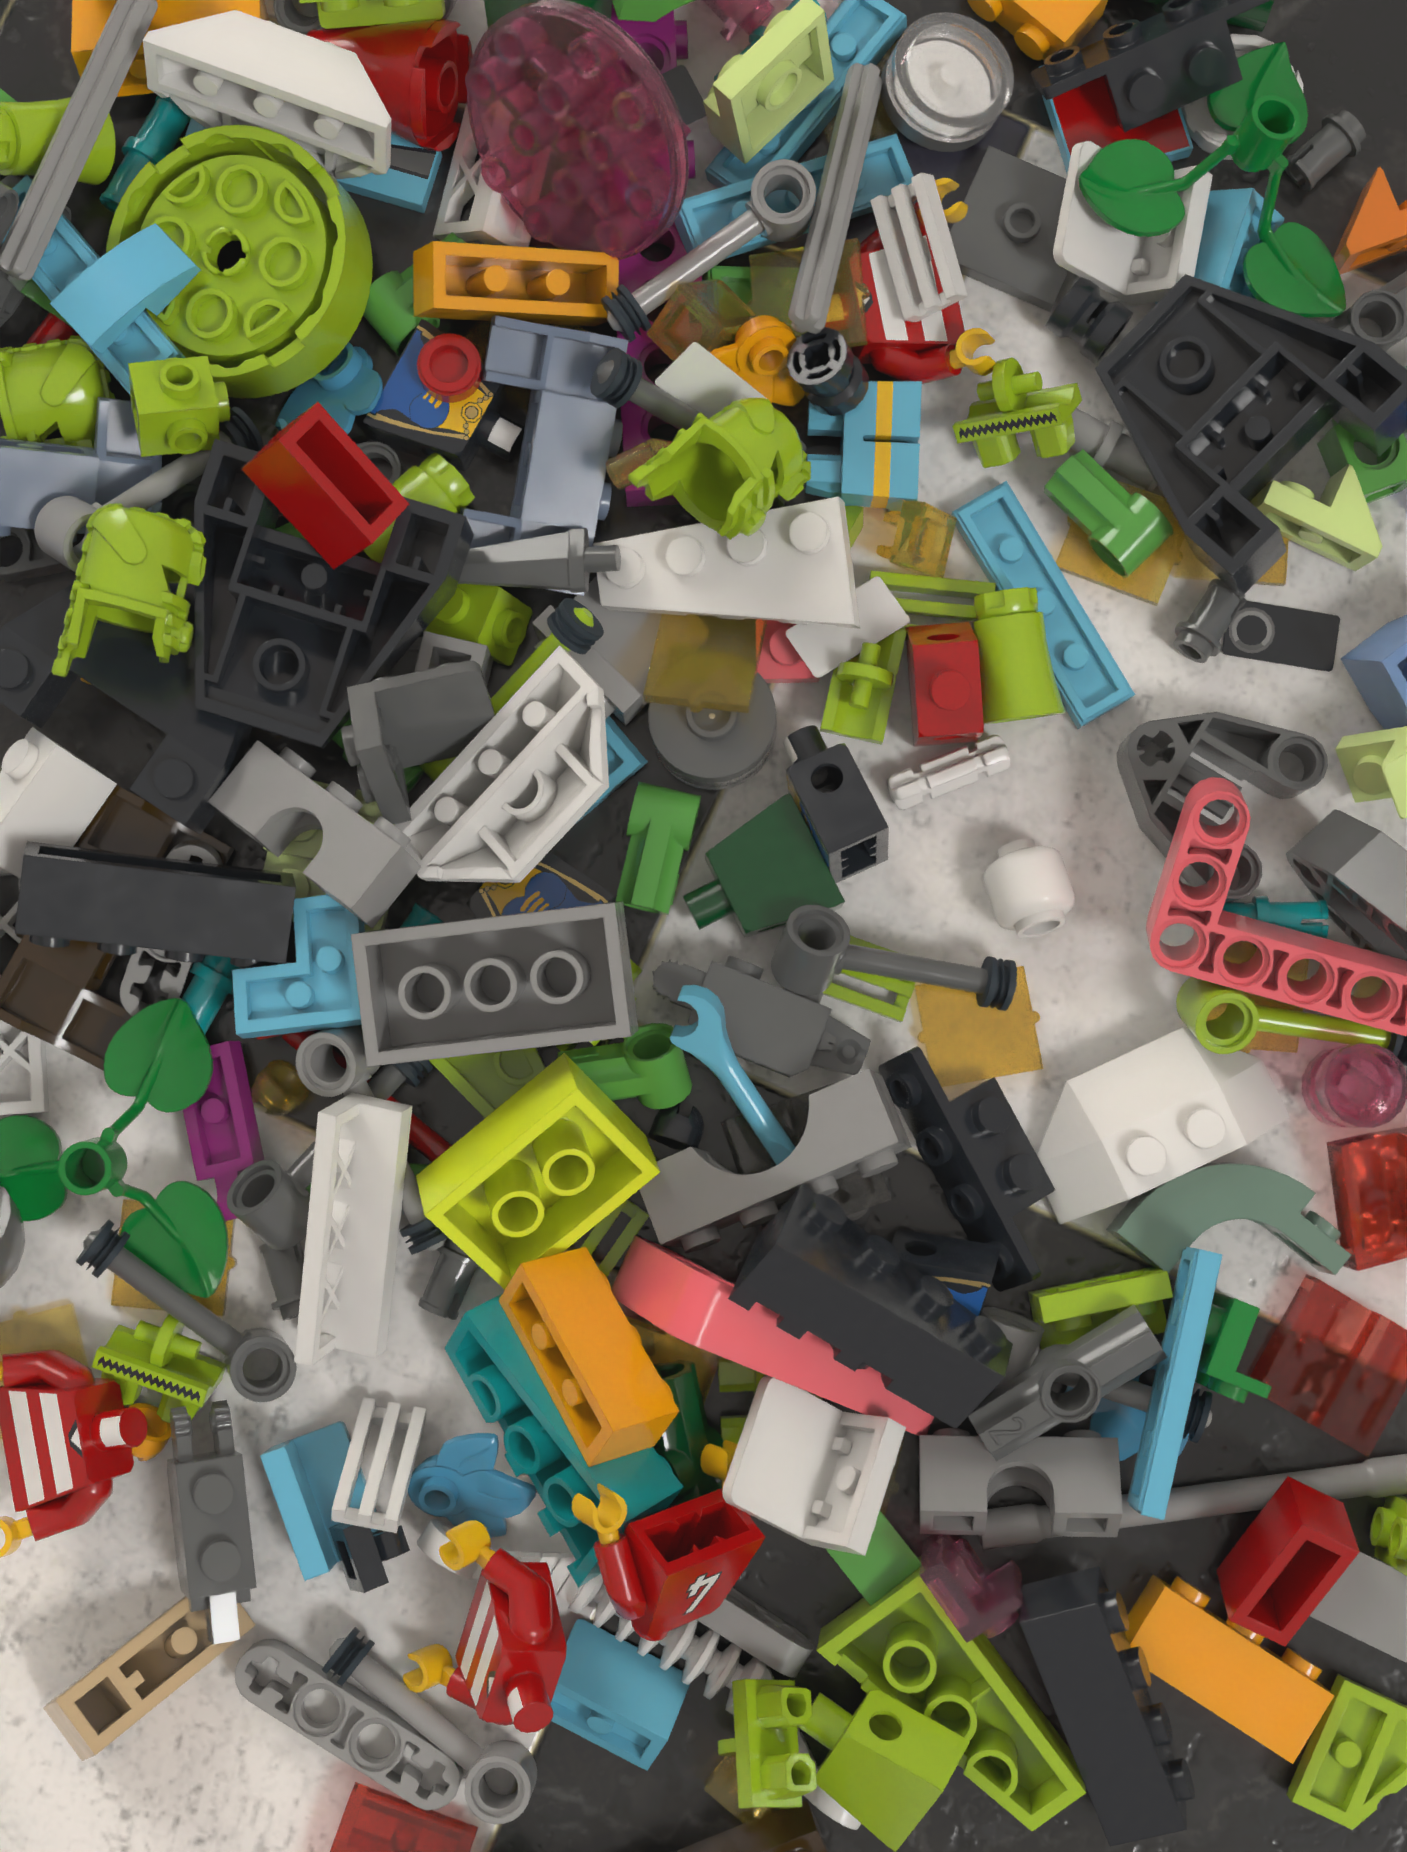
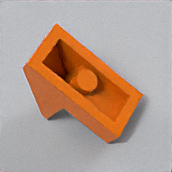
M1381 167L1377 168L1363 188L1333 259L1340 275L1407 251V200L1399 206L1397 205Z

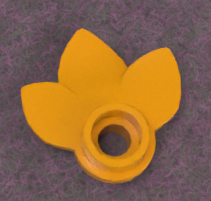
M761 315L748 320L737 331L735 343L713 349L710 352L764 397L769 399L771 404L773 402L783 406H795L805 395L804 390L796 384L787 368L788 353L797 339L792 329L786 323L779 321L773 316Z

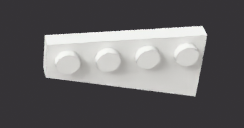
M840 497L771 509L766 513V519L758 531L751 536H745L740 533L731 540L726 536L722 537L717 531L703 523L593 543L594 546L618 545L620 549V571L597 572L600 604L608 610L684 616L687 614L708 615L744 620V618L775 620L781 623L804 625L815 623L861 629L845 502Z

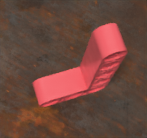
M1210 777L1195 784L1185 798L1147 917L1146 933L1152 956L1161 967L1175 973L1407 1036L1406 960L1222 910L1249 831L1251 817L1242 793L1234 783L1224 778ZM1226 800L1234 805V813L1224 824L1209 826L1199 819L1203 807L1211 801ZM1205 862L1213 866L1214 874L1204 885L1197 887L1188 886L1179 880L1183 869L1189 864ZM1173 924H1186L1194 929L1192 938L1184 945L1169 946L1160 940L1163 931ZM1249 941L1257 946L1254 956L1247 962L1240 964L1231 963L1223 958L1225 951L1233 943ZM1314 959L1320 962L1318 971L1310 979L1297 981L1287 977L1290 967L1299 960ZM1368 976L1383 979L1381 988L1373 996L1357 998L1351 995L1352 988L1360 979Z
M634 1236L611 1287V1291L618 1302L661 1330L691 1345L862 1414L889 1417L905 1426V1431L917 1436L927 1435L934 1416L885 1389L880 1372L871 1367L857 1369L856 1371L851 1370L834 1360L833 1348L823 1339L807 1331L799 1340L776 1327L777 1318L780 1315L758 1302L748 1311L729 1300L728 1298L735 1285L734 1283L726 1281L664 1246L643 1237Z

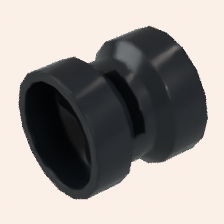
M1080 277L1056 307L1045 327L1060 338L1068 336L1079 344L1080 353L1096 364L1120 335L1134 313L1120 302L1109 303L1100 296L1098 285L1091 280ZM1094 318V322L1089 325L1090 321Z
M824 327L817 334L810 332L802 334L793 343L787 357V368L790 376L804 390L807 399L820 413L829 416L843 415L855 409L867 393L869 377L861 361L853 354L846 339L837 330Z

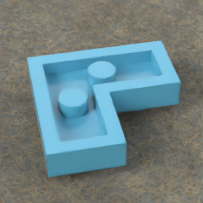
M328 895L295 898L293 915L296 962L232 970L236 1035L246 1039L362 1025L351 934L365 932L364 922Z

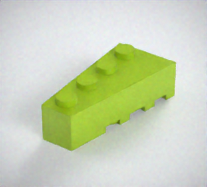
M922 1554L918 1559L923 1565L872 1606H870L865 1598H862L822 1627L816 1651L834 1666L838 1664L861 1683V1689L867 1694L870 1690H881L970 1741L958 1763V1766L964 1770L963 1774L1033 1832L1086 1794L1085 1784L1067 1744L927 1556Z

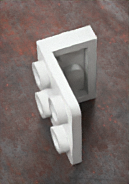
M1091 141L1075 144L1071 152L1053 248L1055 262L1077 276L1091 280L1099 288L1132 306L1160 301L1185 274L1192 277L1195 275L1213 175L1207 172L1187 190L1177 192L1185 208V215L1177 227L1160 236L1138 237L1124 233L1109 225L1089 206L1079 188L1078 178L1103 148ZM1196 166L1174 170V179L1185 176Z
M766 1375L761 1378L757 1386L723 1486V1498L726 1503L811 1546L865 1556L906 1427L889 1417L843 1412L803 1389Z

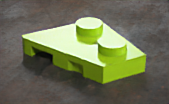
M1338 1674L1330 1691L1334 1697L1313 1730L1286 1795L1292 1802L1353 1830L1377 1810L1378 1803L1383 1797L1397 1793L1407 1785V1706Z

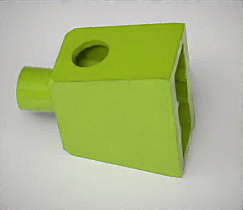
M870 1690L853 1715L822 1693H819L812 1703V1717L808 1720L807 1725L798 1726L830 1750L816 1773L817 1785L894 1852L899 1849L943 1793L970 1741L881 1690Z

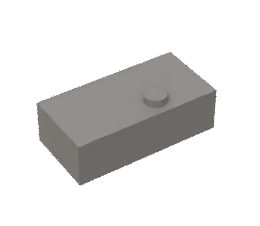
M623 901L351 934L367 1067L631 1037L639 1031Z

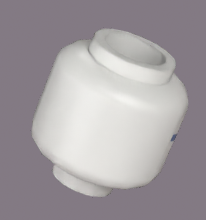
M1033 839L1016 840L999 848L997 851L999 858L987 867L983 875L991 907L999 926L1007 930L1016 931L1017 936L1020 938L1041 936L1063 926L1066 923L1065 915L1075 904V895L1060 852L1048 846H1035Z

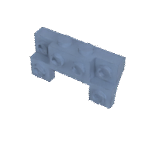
M497 315L492 316L482 380L529 389L531 392L510 516L461 507L460 514L467 517L474 533L469 549L568 532L570 528H587L589 547L593 546L597 520L604 521L610 507L611 484L604 482L608 457L615 458L619 451L623 425L622 420L615 419L617 408L592 395L590 384L594 371L601 359L614 348H619L627 353L629 340ZM546 589L581 596L585 594V592L572 593L570 590Z
M98 397L94 448L0 438V536H10L11 527L34 529L40 510L54 498L74 496L90 505L97 502L103 506L162 468V455L141 457L130 400ZM162 500L145 511L161 513ZM86 525L80 528L77 533L85 534ZM77 533L74 536L73 542L77 541Z

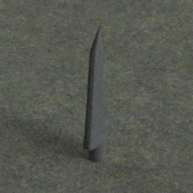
M570 528L568 532L469 549L458 584L570 590L572 593L588 592L590 573L620 571V549L618 545L589 547L587 528Z

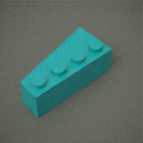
M500 1294L465 1312L444 1349L485 1422L494 1423L498 1421L503 1429L504 1445L507 1452L504 1456L516 1477L523 1473L528 1474L546 1506L537 1515L547 1533L551 1537L560 1532L576 1559L567 1568L579 1588L601 1574L593 1547L594 1543L599 1540L597 1531L578 1520L572 1511V1500L577 1493L590 1499L596 1508L600 1502V1494L597 1489L598 1483L621 1496L627 1505V1515L618 1531L624 1534L629 1523L666 1510L684 1486L673 1474L672 1468L666 1459L659 1455L653 1447L588 1467L498 1301L502 1295Z

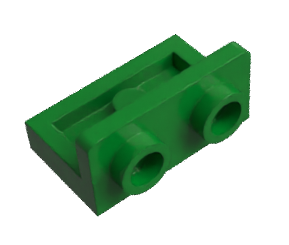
M1214 1292L1195 1378L1196 1383L1243 1404L1248 1392L1266 1399L1268 1398L1272 1386L1236 1371L1260 1308L1236 1298Z

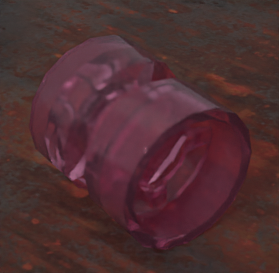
M1358 1043L1335 1046L1319 1052L1308 1063L1302 1076V1096L1308 1110L1325 1124L1342 1128H1375L1390 1122L1402 1111L1407 1099V1074L1402 1062L1390 1050L1377 1044Z

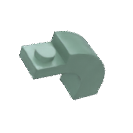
M1207 1163L1132 1198L1106 1229L1151 1267L1168 1271V1273L1180 1260L1183 1249L1186 1250V1247H1190L1203 1232L1219 1223L1235 1219H1247L1261 1225L1319 1272L1336 1275L1351 1256L1349 1252L1336 1243L1341 1233L1331 1223L1311 1210L1305 1217L1300 1214L1316 1194L1313 1190L1283 1173L1246 1164Z

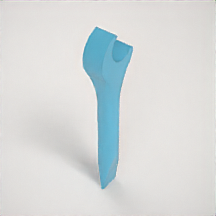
M683 985L677 1001L690 1004L697 1011L699 1020L688 1026L675 1025L670 1036L672 1044L695 1056L716 1075L775 1164L778 1165L796 1147L741 1067L728 1037L724 1006L718 996L709 989L698 985Z

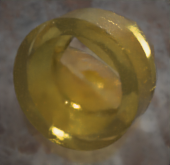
M278 1059L271 1061L258 1073L251 1088L253 1102L256 1104L260 1101L267 1108L265 1114L268 1116L281 1117L294 1111L309 1095V1089L300 1080L296 1067L289 1062Z

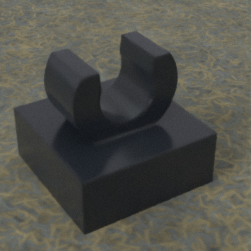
M345 1523L329 1527L349 1589L366 1593L389 1583L382 1562L410 1551L402 1525L398 1526L397 1533L382 1530L372 1532L371 1528Z

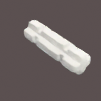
M991 735L974 742L975 749L969 751L967 746H963L920 763V771L913 773L912 769L908 768L892 774L887 781L889 792L895 805L899 810H906L923 803L922 796L929 794L930 798L934 799L979 781L978 774L985 772V775L989 777L1007 770L1010 767V757L1004 741L999 735Z

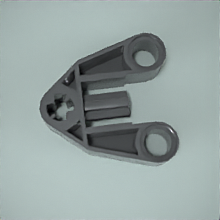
M1220 712L1148 721L1139 725L1122 741L1117 751V766L1138 826L1165 858L1167 857L1184 805L1182 801L1167 793L1171 788L1186 797L1195 784L1210 777L1224 778L1232 782L1191 757L1190 754L1192 752L1240 781L1246 780L1265 793L1279 799L1293 798L1316 786L1324 778L1328 768V759L1324 747L1314 737ZM1149 741L1155 743L1160 748L1155 757H1163V761L1158 760L1151 767L1140 760L1145 751L1137 750V747L1142 748ZM1281 752H1290L1301 760L1304 766V775L1301 781L1289 780L1282 774L1279 768ZM1234 783L1235 786L1241 791L1242 787ZM1214 800L1203 808L1218 818L1223 819L1229 809L1233 807V804L1226 800ZM1200 813L1199 819L1201 822L1209 826L1219 825ZM1246 844L1243 846L1237 864L1240 872L1239 884L1235 890L1228 891L1225 902H1234L1250 895L1259 886L1261 881L1262 863L1257 853ZM1195 862L1184 868L1181 876L1190 886H1201L1211 879L1213 866L1205 862Z
M1334 809L1286 853L1287 860L1317 901L1326 900L1329 917L1358 948L1407 961V850L1382 831L1340 810Z

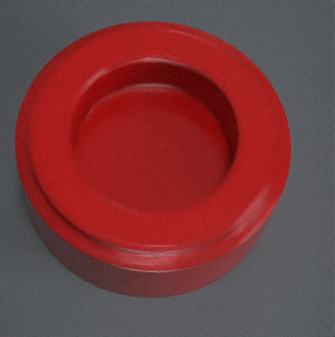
M441 334L430 339L422 347L417 360V370L424 389L429 395L439 401L447 403L463 401L474 394L481 383L483 367L479 352L473 343L463 336Z

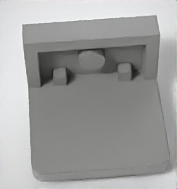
M597 576L589 583V590L585 592L584 596L577 595L574 600L584 605L595 615L603 627L604 634L598 641H595V644L591 646V649L586 654H578L572 650L569 654L604 690L605 719L613 713L625 726L651 701L655 688L665 674L679 663L698 655L709 642L708 629L693 614L684 616L608 610L602 607ZM551 605L532 622L536 637L539 640L534 646L535 649L552 633L547 624V618L552 612H555Z

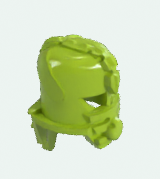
M71 336L70 339L63 341L60 339L49 340L47 343L38 345L36 343L24 344L23 347L0 348V413L7 435L0 438L94 448L98 397L115 399V396L110 390V372L105 369L103 362L81 336ZM60 430L62 438L47 440L50 435Z
M742 398L731 402L730 405L724 407L723 410L709 419L699 412L690 428L687 430L681 428L668 447H662L644 465L642 464L628 475V480L637 488L644 486L645 495L651 501L673 495L682 507L699 522L717 531L722 537L726 536L731 540L740 533L745 536H751L763 525L766 513L772 507L774 499L779 495L786 501L795 498L804 489V483L811 479V462L806 461L807 454L803 451L795 426L782 412L773 407L769 399Z
M121 503L107 504L98 508L90 516L86 525L88 533L83 541L81 549L83 553L77 565L75 573L77 577L76 581L74 580L69 598L71 602L65 614L63 622L65 626L57 646L59 649L56 660H54L51 671L53 675L61 677L67 676L72 660L75 657L86 658L97 620L124 628L153 633L152 640L156 656L159 657V662L169 663L170 654L178 655L179 652H187L193 637V624L187 621L190 603L184 600L187 585L199 586L205 574L207 559L204 557L206 539L203 533L192 527L189 520L184 518L172 519L168 514L160 512L153 513L139 507L126 508ZM169 583H179L176 595L171 593Z

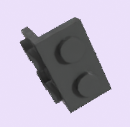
M475 661L445 663L436 668L395 677H381L372 682L347 687L352 725L341 728L342 740L350 766L357 765L359 784L365 803L376 802L382 817L392 824L411 821L404 768L457 757L496 715L479 663Z

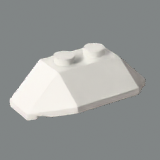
M238 10L148 31L144 37L143 48L148 89L161 98L170 97L186 115L204 127L247 125L268 129L284 135L309 152L336 180L362 177L369 173L375 175L387 173L391 165V117L355 52Z
M560 645L410 807L411 821L395 824L398 829L411 839L405 850L421 866L416 873L419 878L425 881L520 883L609 788L604 690L566 649Z
M1182 1027L1065 1081L1040 1148L1036 1153L1055 1188L1054 1192L1045 1197L1058 1224H1063L1132 1199L1246 1146L1289 1119L1290 1116L1262 1059L1240 1050L1230 1054L1211 1052L1198 1041L1190 1030Z

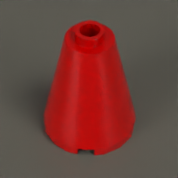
M432 19L384 25L312 29L306 34L357 54L391 117L392 134L421 148L437 152L448 149L456 140L461 123L453 122L458 103L467 104L474 72L472 44L469 36L457 33L456 31L461 26L460 23L448 19Z

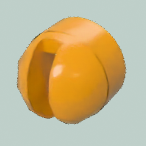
M135 1403L129 1407H136L142 1411L147 1421L148 1431L143 1443L138 1447L131 1448L132 1454L138 1457V1461H147L156 1457L164 1449L171 1437L170 1423L162 1421L160 1416L157 1415L158 1407L147 1403Z

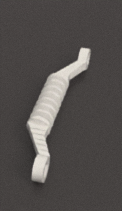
M431 1519L417 1540V1546L429 1558L447 1570L470 1580H479L482 1567L476 1562L456 1571L444 1564L439 1555V1548L451 1541L445 1533L452 1529L453 1526L437 1519ZM508 1552L520 1562H547L555 1595L570 1604L568 1608L576 1614L592 1600L598 1605L593 1625L600 1628L613 1615L618 1616L620 1619L615 1639L622 1642L634 1632L631 1620L622 1618L615 1611L604 1587L601 1574L578 1588L567 1568L569 1564L576 1561L572 1553ZM693 1620L670 1630L667 1636L660 1641H649L640 1637L637 1653L643 1657L658 1643L664 1646L659 1664L661 1669L666 1671L680 1658L686 1660L681 1679L686 1685H689L702 1672L706 1673L708 1677L703 1696L709 1700L722 1688L728 1687L730 1692L725 1710L733 1715L732 1681L740 1679L774 1680L769 1666L755 1657L745 1666L739 1664L742 1649L734 1643H731L722 1652L719 1651L717 1645L720 1634L712 1629H709L700 1638L694 1635L698 1620ZM797 1726L799 1753L809 1754L815 1762L817 1773L820 1767L817 1766L813 1754ZM818 1785L814 1791L804 1795L820 1811L843 1826L857 1830L861 1825L856 1818Z

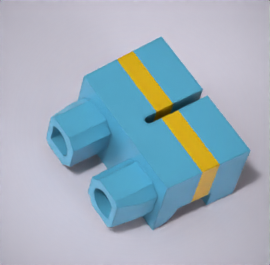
M869 381L864 399L855 409L843 415L829 416L822 414L809 401L807 435L841 438L840 455L807 454L806 461L811 462V479L805 483V493L826 498L840 497L845 502V506L887 509V514L912 516L918 500L920 443L918 442L920 439L922 381Z

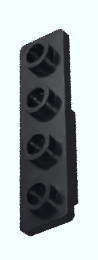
M1169 0L1163 5V12L1139 22L1136 19L1117 23L1103 33L1102 40L1082 49L1078 46H1070L1050 54L1045 58L1044 66L1031 72L1034 84L1043 97L1049 100L1103 76L1118 125L1124 132H1127L1243 80L1226 20L1270 0Z
M916 1046L879 1065V1073L885 1081L893 1103L899 1108L916 1140L919 1154L929 1164L947 1198V1204L951 1213L962 1225L968 1239L1001 1247L992 1279L995 1289L1002 1292L1038 1278L1041 1275V1271L1012 1217L1054 1192L1055 1188L996 1078L993 1077L949 1101L921 1048Z

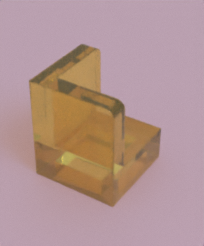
M719 279L683 283L678 285L647 332V335L674 362L693 342L699 343L709 352L713 349L735 343V336L739 328L748 320L757 317V315Z

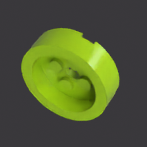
M223 125L194 132L181 138L183 145L169 153L156 165L149 161L130 183L115 211L109 230L106 253L134 234L156 223L201 271L158 316L147 308L145 309L146 312L186 358L208 356L213 382H225L228 397L259 398L288 391L303 384L325 369L344 349L361 321L370 294L373 269L372 248L366 224L356 203L342 185L309 152L284 135L268 129L247 125ZM231 241H241L242 250L246 257L240 258L236 265L221 272L217 265V256L220 249Z

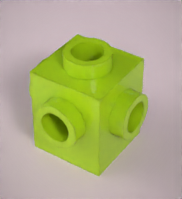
M208 356L174 357L165 360L128 363L131 409L141 457L176 453L193 454L199 451L211 450L214 440H220L219 422L230 421V407L225 382H213Z

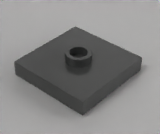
M988 146L964 200V203L968 205L967 214L961 221L954 223L950 231L961 273L1051 312L1068 273V270L1055 262L1053 256L1066 179L992 146Z

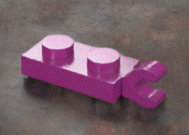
M226 1041L210 1045L213 1057L211 1082L204 1095L196 1103L183 1110L197 1181L215 1179L217 1203L225 1221L238 1219L227 1206V1195L232 1183L248 1166L265 1160L240 1041Z

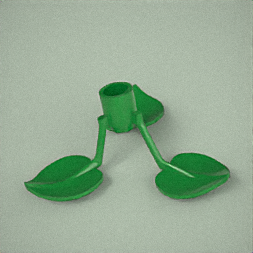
M1285 42L1271 44L1237 58L1243 80L1207 95L1208 110L1214 122L1221 128L1234 133L1227 136L1219 148L1185 176L1174 179V168L1167 155L1152 144L1137 139H1125L1107 145L1097 153L1090 165L1080 174L1078 178L1079 188L1089 206L1101 219L1124 233L1138 237H1154L1170 232L1182 221L1185 215V208L1177 192L1187 190L1228 155H1231L1234 163L1244 171L1258 172L1268 169L1270 172L1257 234L1262 243L1252 246L1243 259L1244 279L1249 290L1257 300L1303 317H1336L1346 309L1345 289L1340 273L1323 241L1309 228L1296 222L1284 223L1274 233L1271 229L1281 175L1289 164L1282 153L1289 144L1295 142L1302 135L1308 122L1306 100L1292 70Z
M173 998L159 1001L139 1011L122 1025L109 1043L103 1066L105 1081L114 1092L136 1098L133 1104L110 1127L102 1131L100 1137L75 1143L69 1146L61 1156L62 1145L56 1131L44 1121L28 1115H13L0 1119V1186L4 1187L20 1211L23 1221L40 1220L52 1215L63 1206L67 1199L68 1190L75 1194L86 1196L108 1189L114 1197L124 1196L140 1202L145 1208L131 1213L121 1228L120 1235L124 1231L130 1234V1238L124 1245V1248L184 1292L208 1298L216 1292L228 1259L227 1226L218 1203L203 1188L188 1181L170 1183L159 1193L156 1199L145 1190L125 1184L122 1179L127 1170V1156L121 1145L116 1142L118 1136L142 1113L147 1102L161 1112L181 1111L196 1103L204 1095L211 1082L213 1057L208 1040L189 1003L181 998Z

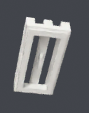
M922 172L911 178V184H899L893 187L891 195H879L870 200L903 318L905 321L918 322L968 297L934 176ZM915 200L919 204L943 292L938 294L930 266L932 257L926 238L922 237L913 206V201Z
M363 1397L333 1502L331 1521L397 1533L426 1421V1408L414 1406L412 1413L401 1411V1404L388 1401L387 1408L376 1406V1399ZM372 1424L381 1425L360 1508H352L350 1503ZM396 1428L407 1430L386 1514L374 1512Z

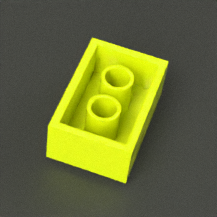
M563 1053L418 1173L416 1180L424 1215L505 1290L520 1263L563 1253L660 1173V1169L646 1135Z

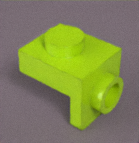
M458 584L455 595L424 631L487 645L495 662L510 666L519 645L525 638L527 625L532 616V609L501 587Z

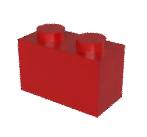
M316 402L279 431L242 468L245 474L333 569L373 544L409 505L407 500L319 402Z
M1287 1476L1217 1568L1229 1621L1282 1646H1286L1360 1552L1343 1502Z

